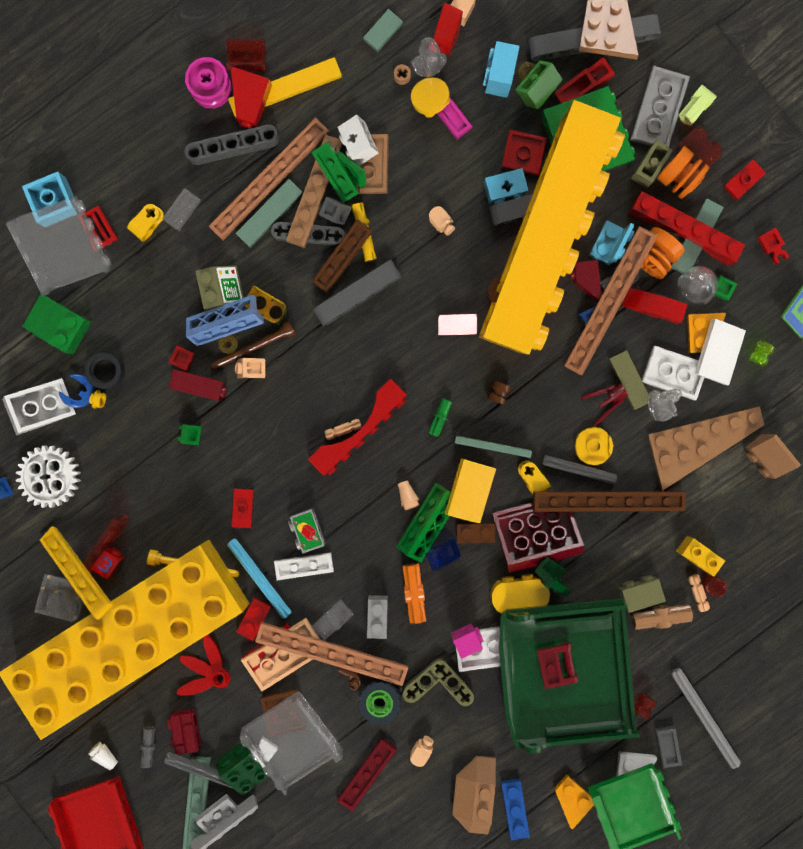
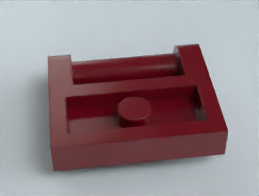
M563 642L559 645L536 649L545 689L573 684L579 681L578 675L575 674L570 651L572 649L571 642ZM561 652L564 655L568 674L565 677L562 676L558 653Z

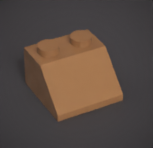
M761 434L744 448L747 451L746 455L749 460L759 466L758 470L765 478L776 479L801 466L776 434Z

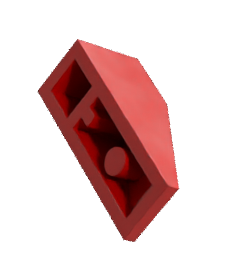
M447 3L443 5L433 38L432 48L441 55L447 54L450 56L460 35L463 11Z

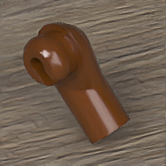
M340 668L338 673L347 676L349 688L351 690H358L361 685L359 673Z

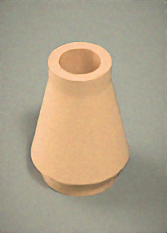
M409 481L397 484L401 506H404L405 510L419 506V498L410 486Z

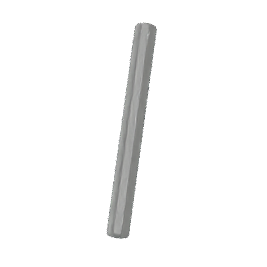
M680 668L673 670L671 673L672 677L732 769L738 768L740 760Z

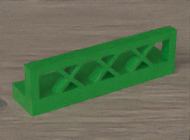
M435 483L396 548L416 561H423L450 517L445 514L447 507L446 502L450 497L451 491ZM442 514L441 519L436 522L437 516ZM432 530L431 535L426 538L427 532ZM422 546V549L418 556L415 555L414 553L416 552L417 548Z

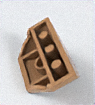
M476 755L456 775L452 815L469 833H489L492 824L496 786L495 757Z

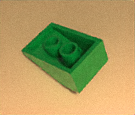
M40 294L22 327L57 349L73 355L92 321L51 298Z

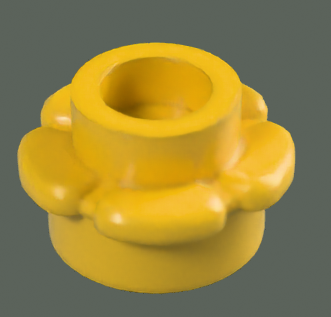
M96 390L95 393L90 395L89 403L92 404L94 409L96 407H104L106 394Z

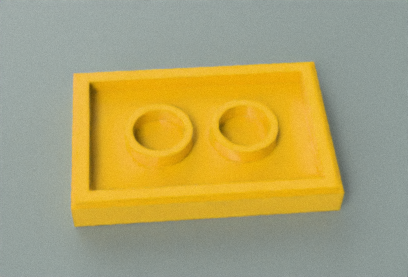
M461 459L445 514L480 523L496 468Z

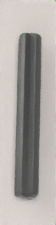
M545 455L542 461L543 465L607 483L615 484L617 480L616 474Z
M168 752L164 758V763L232 788L220 779L216 769Z

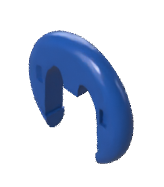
M82 374L69 375L71 378L82 383L87 391H80L78 395L82 398L81 400H73L59 391L61 400L72 408H82L88 405L90 395L95 393L94 386Z

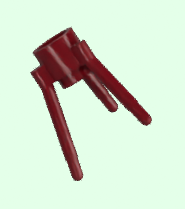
M612 384L607 388L581 397L586 399L609 392L607 394L609 398L599 404V407L601 408L610 402L614 403L597 419L593 427L601 423L618 405L624 402L623 399L628 397L626 389L621 384L616 387Z

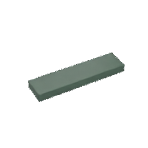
M288 179L236 234L251 248L302 196L303 192Z
M705 199L695 219L713 228L724 207L709 199ZM685 238L682 242L684 254L676 263H672L671 267L687 276L702 248Z
M455 436L454 439L456 444L531 458L532 451L528 449L461 436Z

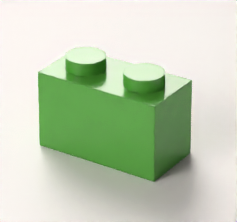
M540 60L515 90L526 106L539 109L551 93L557 89V86L563 79L552 63Z

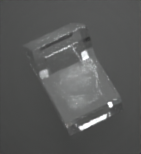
M340 600L320 617L312 627L323 640H326L333 632L338 631L353 613Z

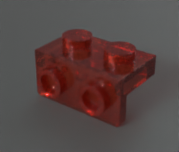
M226 39L227 71H231L232 67L244 71H266L267 53L264 39Z

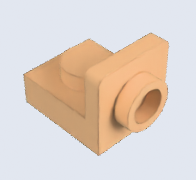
M238 359L235 364L237 378H265V359Z

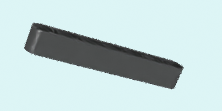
M652 14L631 18L636 43L654 40L661 36L658 15ZM583 27L530 38L528 44L531 60L542 61L585 53L579 51Z

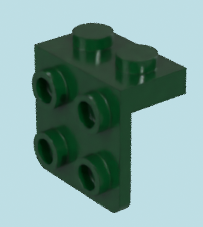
M247 738L216 761L220 779L241 795L247 794L272 774L271 769L254 755L251 742Z

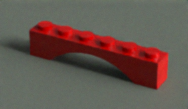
M643 191L635 198L628 212L629 215L645 223L659 226L686 238L702 248L712 258L728 266L737 262L745 247V244Z
M390 379L377 391L373 412L365 425L356 434L340 443L321 446L308 460L323 476L327 473L331 475L338 468L336 464L340 460L345 462L352 455L349 451L354 447L358 449L365 442L363 438L368 433L372 435L379 428L377 424L381 420L386 422L393 415L391 411L395 407L399 409L406 402L405 397L407 395Z

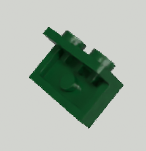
M549 557L540 562L535 570L542 578L540 582L556 594L562 593L568 596L572 590L560 580L566 569Z

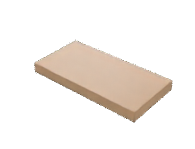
M304 618L288 629L320 639L307 618ZM263 645L241 659L261 691H264L313 660L267 645ZM262 651L265 652V658L260 659L258 654ZM277 651L276 655L273 658H268L270 655ZM260 664V667L257 670H252V668Z

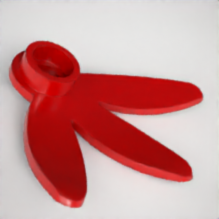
M208 634L203 637V643L211 665L193 656L182 655L179 658L186 667L200 675L206 676V678H200L183 685L176 691L179 696L198 694L212 686L222 689L230 683V674L227 670L222 669L223 664L219 648ZM220 675L224 678L223 682L220 681Z

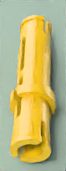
M353 204L352 209L355 221L359 219L369 227L368 224L370 222L366 217L364 204ZM370 235L362 246L365 262L377 260Z

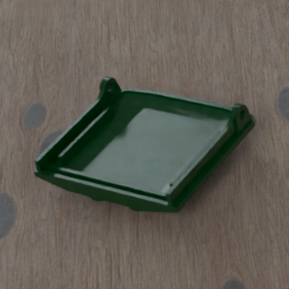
M624 598L506 609L502 612L500 616L498 648L504 709L512 741L517 748L523 749L527 753L535 754L541 752L543 748L551 746L640 737L636 729L625 609H628L624 602ZM563 642H571L572 649L570 651L575 674L578 675L579 681L573 684L545 689L536 649L559 645ZM561 652L558 653L562 676L565 677L568 674L564 655Z

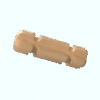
M355 419L351 423L347 422L334 427V429L325 430V436L327 440H331L335 436L339 437L352 432V430H358L362 425L359 419Z
M699 575L689 576L688 580L690 585H692L691 589L695 601L698 602V610L700 612L708 611L710 606L708 601L705 600L707 597L702 584H700Z

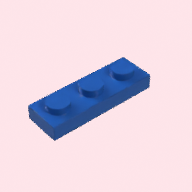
M520 778L501 781L511 841L530 838Z

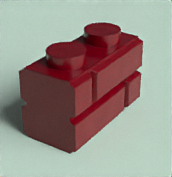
M196 708L174 711L167 720L168 729L172 730L173 736L170 739L171 748L175 749L176 755L199 751L201 740Z

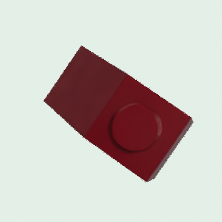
M598 260L576 262L572 273L569 274L570 280H573V285L592 300L599 301L602 293Z

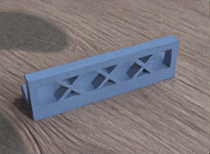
M250 295L186 318V337L196 346L264 324V317L257 311L256 297ZM250 303V309L243 311V307ZM234 309L230 316H225L229 310ZM218 315L214 321L208 322L212 316ZM201 321L197 327L193 328L194 322Z

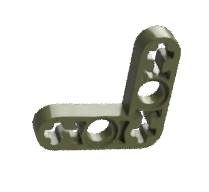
M437 658L403 688V698L409 703L418 701L439 681L460 705L469 706L474 700L470 687L447 661L442 658ZM437 664L440 666L444 665L443 669L448 673L445 677L440 670L436 671ZM429 676L431 678L430 684H421V677ZM449 678H456L458 684L455 687H450L447 684ZM417 682L419 688L415 691V696L410 695L408 697L407 690L413 691L416 688L415 683ZM460 687L464 694L469 693L468 700L465 698L461 700L462 695L457 691Z

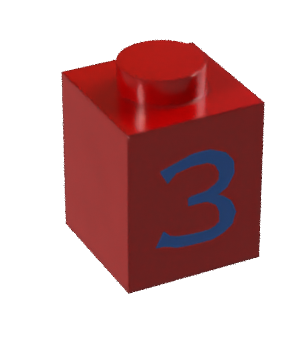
M109 547L103 550L91 570L108 580L113 577L125 557L121 555L122 553L118 549Z

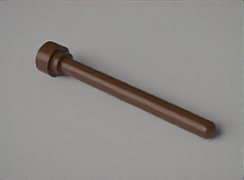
M288 321L282 324L283 326L280 327L279 331L211 363V369L216 370L282 337L291 338L295 336L296 332L291 322Z

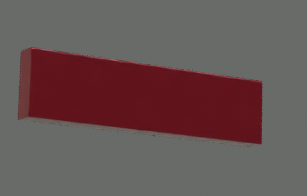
M381 737L338 796L337 802L353 812L395 754L397 748Z

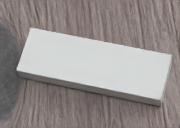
M331 552L274 561L277 580L334 572Z

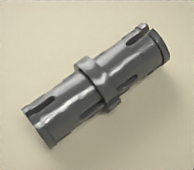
M154 726L143 727L142 744H140L141 768L153 766V752L156 749V744H154L156 728Z

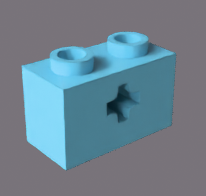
M523 168L487 177L484 180L489 205L520 198L528 192ZM504 185H506L507 188H510L509 192H507L506 189H503Z

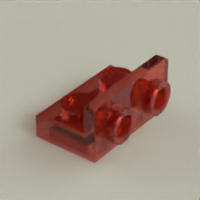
M695 127L678 146L680 148L685 146L694 153L692 158L694 163L699 159L702 160L698 166L700 169L705 164L710 167L722 156L720 152L722 147L716 141L711 143L707 139L709 134L702 127L700 129Z

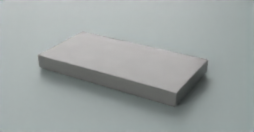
M653 65L630 141L651 146L658 140L669 147L690 76Z

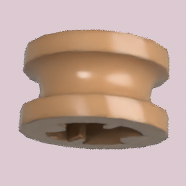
M404 64L398 65L394 69L395 82L405 85L410 81L411 71L409 67ZM399 71L402 73L406 72V78L398 77Z

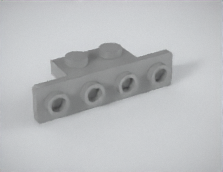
M225 794L195 817L197 825L204 832L191 841V849H207L209 845L220 839L231 828L236 827L244 818L253 814L258 808L256 797L252 794L237 806Z

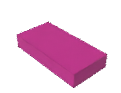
M451 98L450 103L437 113L456 140L472 129V125Z

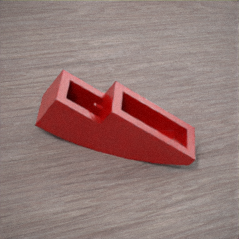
M603 57L554 93L560 102L564 103L593 92L613 78L615 73Z
M629 288L622 306L656 319L661 318L679 324L682 323L688 304Z

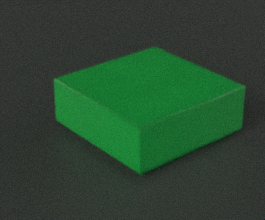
M719 275L710 293L725 301H729L737 283Z

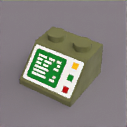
M216 266L195 271L205 310L208 311L244 298L237 266Z

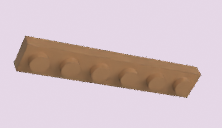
M325 135L321 146L329 141L336 153L341 152L343 146L341 140ZM316 160L286 239L288 243L302 248L306 247L329 184L328 178Z

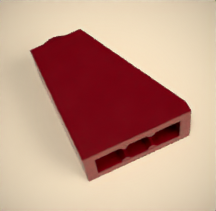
M173 369L169 389L217 401H222V398H225L227 394V387H225L226 383Z

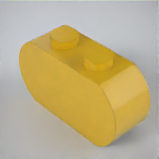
M533 574L521 575V578L515 579L514 576L502 577V580L494 583L490 591V598L495 609L502 613L506 609L547 605L550 598L549 589L540 582V578L533 576Z

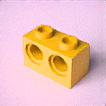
M686 536L676 550L712 576L716 575L725 562L724 559L689 536Z

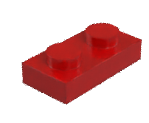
M255 597L236 633L253 641L259 631L261 622H264L272 606Z

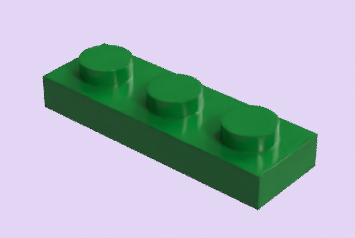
M329 141L311 152L343 203L360 193L359 188Z

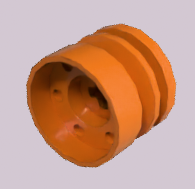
M685 146L680 149L657 176V179L665 186L669 185L672 181L676 182L672 189L673 193L682 187L683 189L678 194V197L681 199L691 193L702 182L710 168L705 164L698 170L697 168L702 162L701 159L691 164L690 161L694 153Z
M653 227L650 231L657 234L658 237L641 269L653 277L663 279L672 268L670 263H676L684 254V248L671 234L663 229Z

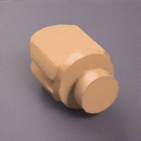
M438 206L430 211V223L440 233L444 232L448 236L455 230V227L452 225V218L442 207Z
M424 736L423 739L416 741L410 752L412 764L418 767L426 764L433 750L432 744L434 741L432 738Z

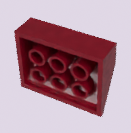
M532 502L492 513L509 573L538 566L546 557L556 561L583 554L584 544L572 512H534Z

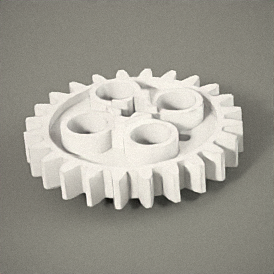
M42 446L41 449L39 447L34 448V452H27L29 458L22 457L25 463L18 464L22 470L16 472V474L21 475V478L16 479V482L22 483L18 489L25 490L22 496L29 495L28 502L34 500V506L41 503L42 508L47 507V505L52 508L55 507V503L57 506H60L62 501H69L68 496L75 495L72 490L79 488L75 485V482L81 481L76 478V475L81 472L75 471V468L79 466L78 464H72L75 458H67L70 452L62 454L63 448L56 450L55 446H50L49 449L47 446ZM55 461L60 465L58 471L54 469ZM36 464L40 465L39 473L35 471ZM58 480L62 483V488L60 490L56 487V482ZM38 483H41L43 486L42 492L37 489Z

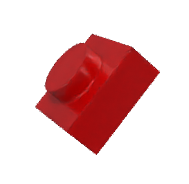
M176 345L169 363L188 371L195 353Z

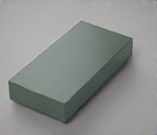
M388 9L363 37V40L375 51L379 52L403 25V21Z

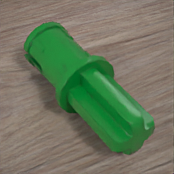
M441 398L437 412L433 414L435 417L429 429V434L436 437L440 435L444 422L448 420L446 417L453 402Z

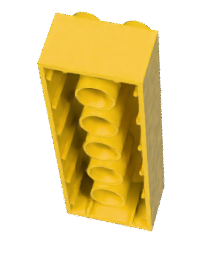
M576 100L572 102L562 117L504 268L500 284H498L496 289L499 292L497 302H492L479 338L522 354H530L531 349L542 350L549 333V328L541 325L545 313L550 314L551 311H557L564 295V290L556 287L560 276L564 277L566 273H572L579 256V251L571 248L574 239L579 240L581 235L585 236L594 217V212L586 210L588 202H594L596 196L601 197L610 174L602 171L601 168L603 164L608 165L612 157L616 158L622 146L625 134L616 131L621 119L620 117Z
M210 540L202 543L112 600L111 603L113 605L100 619H95L90 614L0 671L1 679L40 740L241 614L250 604L229 573L228 568Z

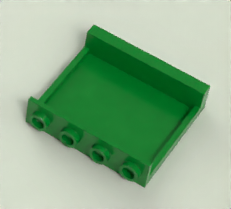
M609 86L543 110L541 119L551 145L562 117L574 100L620 117L621 119L616 131L625 134L622 146L616 158L612 157L608 165L603 164L601 170L605 172L624 164L629 165L635 160V150L629 144L628 131L623 127L621 111L616 108V97L614 92L610 91Z
M652 763L587 787L610 849H633L672 833H675L677 838L681 839L679 833L681 826L678 819L673 816L676 813L673 804L668 802L667 799L670 797L666 786L662 785L664 777L660 769L656 770Z

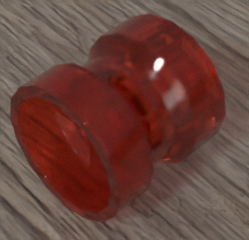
M708 575L702 581L704 591L714 597L723 596L727 590L725 581L717 576Z
M640 693L637 704H634L635 714L649 720L651 710L655 708L658 702Z

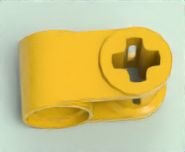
M148 204L130 221L127 228L144 242L163 221L164 213L157 206ZM152 211L155 213L154 218L150 214Z
M523 461L519 464L518 472L532 495L533 491H547L551 488L548 480L534 463ZM526 466L530 467L529 474L526 473Z

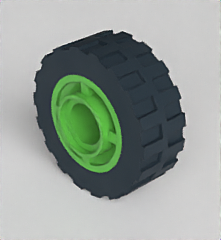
M381 679L373 680L367 684L360 694L358 703L360 713L364 716L363 718L367 719L369 723L376 725H385L388 722H392L397 717L401 707V694L398 692V688L393 683ZM377 698H382L385 701V704L383 706H378L375 703V700Z

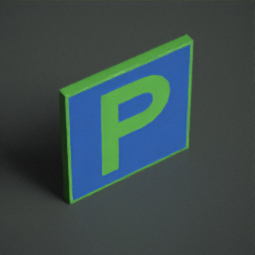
M803 285L781 315V318L799 338L803 337Z

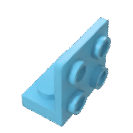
M607 220L589 256L608 266L613 262L616 263L625 253L626 249L623 247L634 235L635 231L632 230L634 224L630 223L626 228H622Z

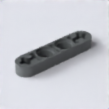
M276 222L271 227V234L276 240L286 241L288 233H281V236H278L275 230H279V227H282L284 231H289L288 227H291L292 223ZM313 225L307 243L338 246L344 238L345 232L339 227ZM321 230L323 232L322 239H314L313 232ZM326 230L329 231V235H335L336 232H339L342 238L335 241L333 237H328L329 241H326Z

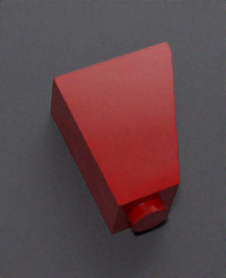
M232 67L231 74L236 118L243 128L251 129L258 127L272 87L270 79Z

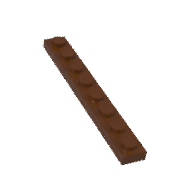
M533 491L534 512L685 511L686 492Z

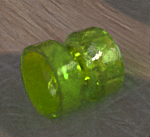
M758 340L755 344L754 352L750 353L748 359L758 365L766 366L769 362V356L775 351V347Z

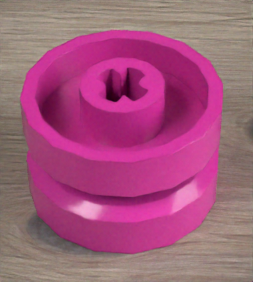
M209 57L197 59L189 65L185 75V82L196 102L205 108L215 109L223 106L232 94V83L225 67L220 61Z

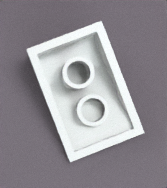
M62 378L3 397L2 400L16 435L76 414L74 408L64 404L59 396L60 391L69 397Z

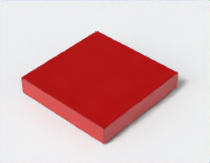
M509 130L501 169L513 171L523 168L524 174L538 177L547 138Z

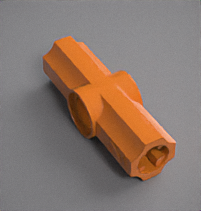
M419 563L403 565L404 593L406 603L408 604L410 623L426 622L423 584H421Z

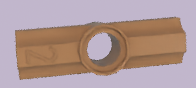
M689 604L672 607L662 605L652 607L651 610L632 612L631 619L635 630L651 627L662 629L669 628L672 624L692 622L693 612Z

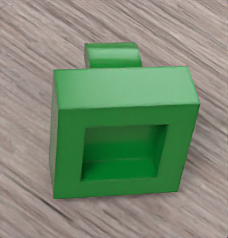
M182 424L179 427L182 430L181 437L177 438L180 443L199 445L201 426Z

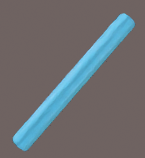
M237 539L231 540L227 544L229 549L283 619L291 614V610Z

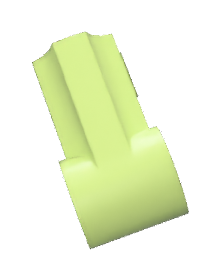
M702 84L690 98V102L678 115L680 120L684 124L691 126L717 96Z

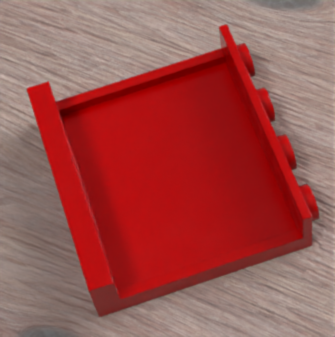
M120 776L56 797L48 805V813L53 818L54 830L56 835L59 836L61 849H144Z

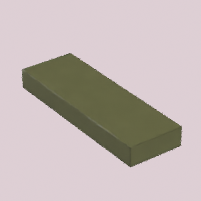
M626 350L609 358V362L620 384L628 393L627 398L632 409L636 410L652 402L628 351Z

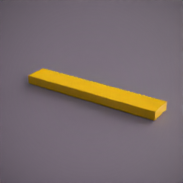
M335 57L272 81V87L265 107L341 78L342 75ZM233 96L228 98V100L234 113V116L236 118L235 102Z
M52 526L39 541L93 617L100 619L113 604L59 530Z

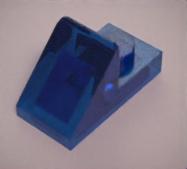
M455 539L433 546L425 553L432 571H436L461 557Z

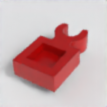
M777 228L757 238L764 253L769 254L771 252L773 264L780 263L778 255H781L783 260L789 258L788 253L781 249V246L785 245Z

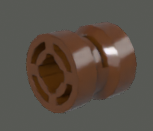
M493 381L492 392L488 394L487 399L505 405V396L510 392L511 387Z

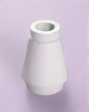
M98 742L88 753L91 756V760L108 770H111L118 762L105 743Z

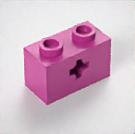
M472 623L451 632L453 642L461 659L483 649L481 645L484 642L478 627L474 628Z

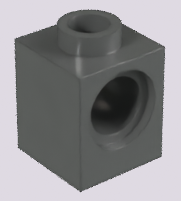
M326 197L319 215L334 223L345 225L352 207L337 199Z

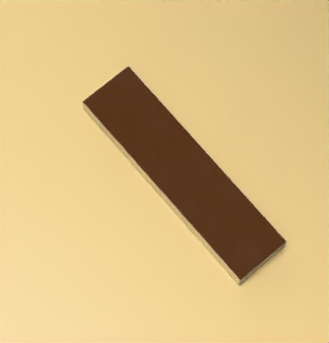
M357 219L312 282L328 293L373 233V230Z

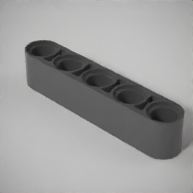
M263 125L192 142L186 146L185 155L192 164L201 165L275 147L279 143V135L274 126ZM268 133H274L272 139L265 138ZM250 137L256 138L252 144L247 143ZM231 142H237L235 148L230 149L228 146ZM213 146H218V150L215 153H210V149ZM194 151H199L197 157H191Z
M533 194L490 206L489 211L493 226L497 227L500 223L515 222L518 218L524 219Z
M390 260L317 306L313 312L322 326L325 327L399 280L402 275L393 261Z

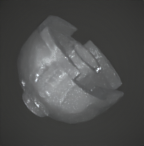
M695 266L687 269L679 277L677 284L678 287L681 285L683 289L681 293L689 301L695 304H700L701 302L707 304L717 293L719 282L711 269L704 266Z

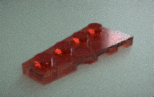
M126 515L113 518L104 533L99 537L96 545L86 555L87 558L83 564L89 573L93 571L91 568L103 550L112 545L129 522L130 518Z

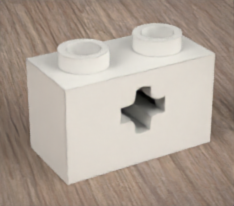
M355 115L338 127L341 134L339 138L343 145L346 146V154L352 161L361 165L379 154L365 121L358 115Z

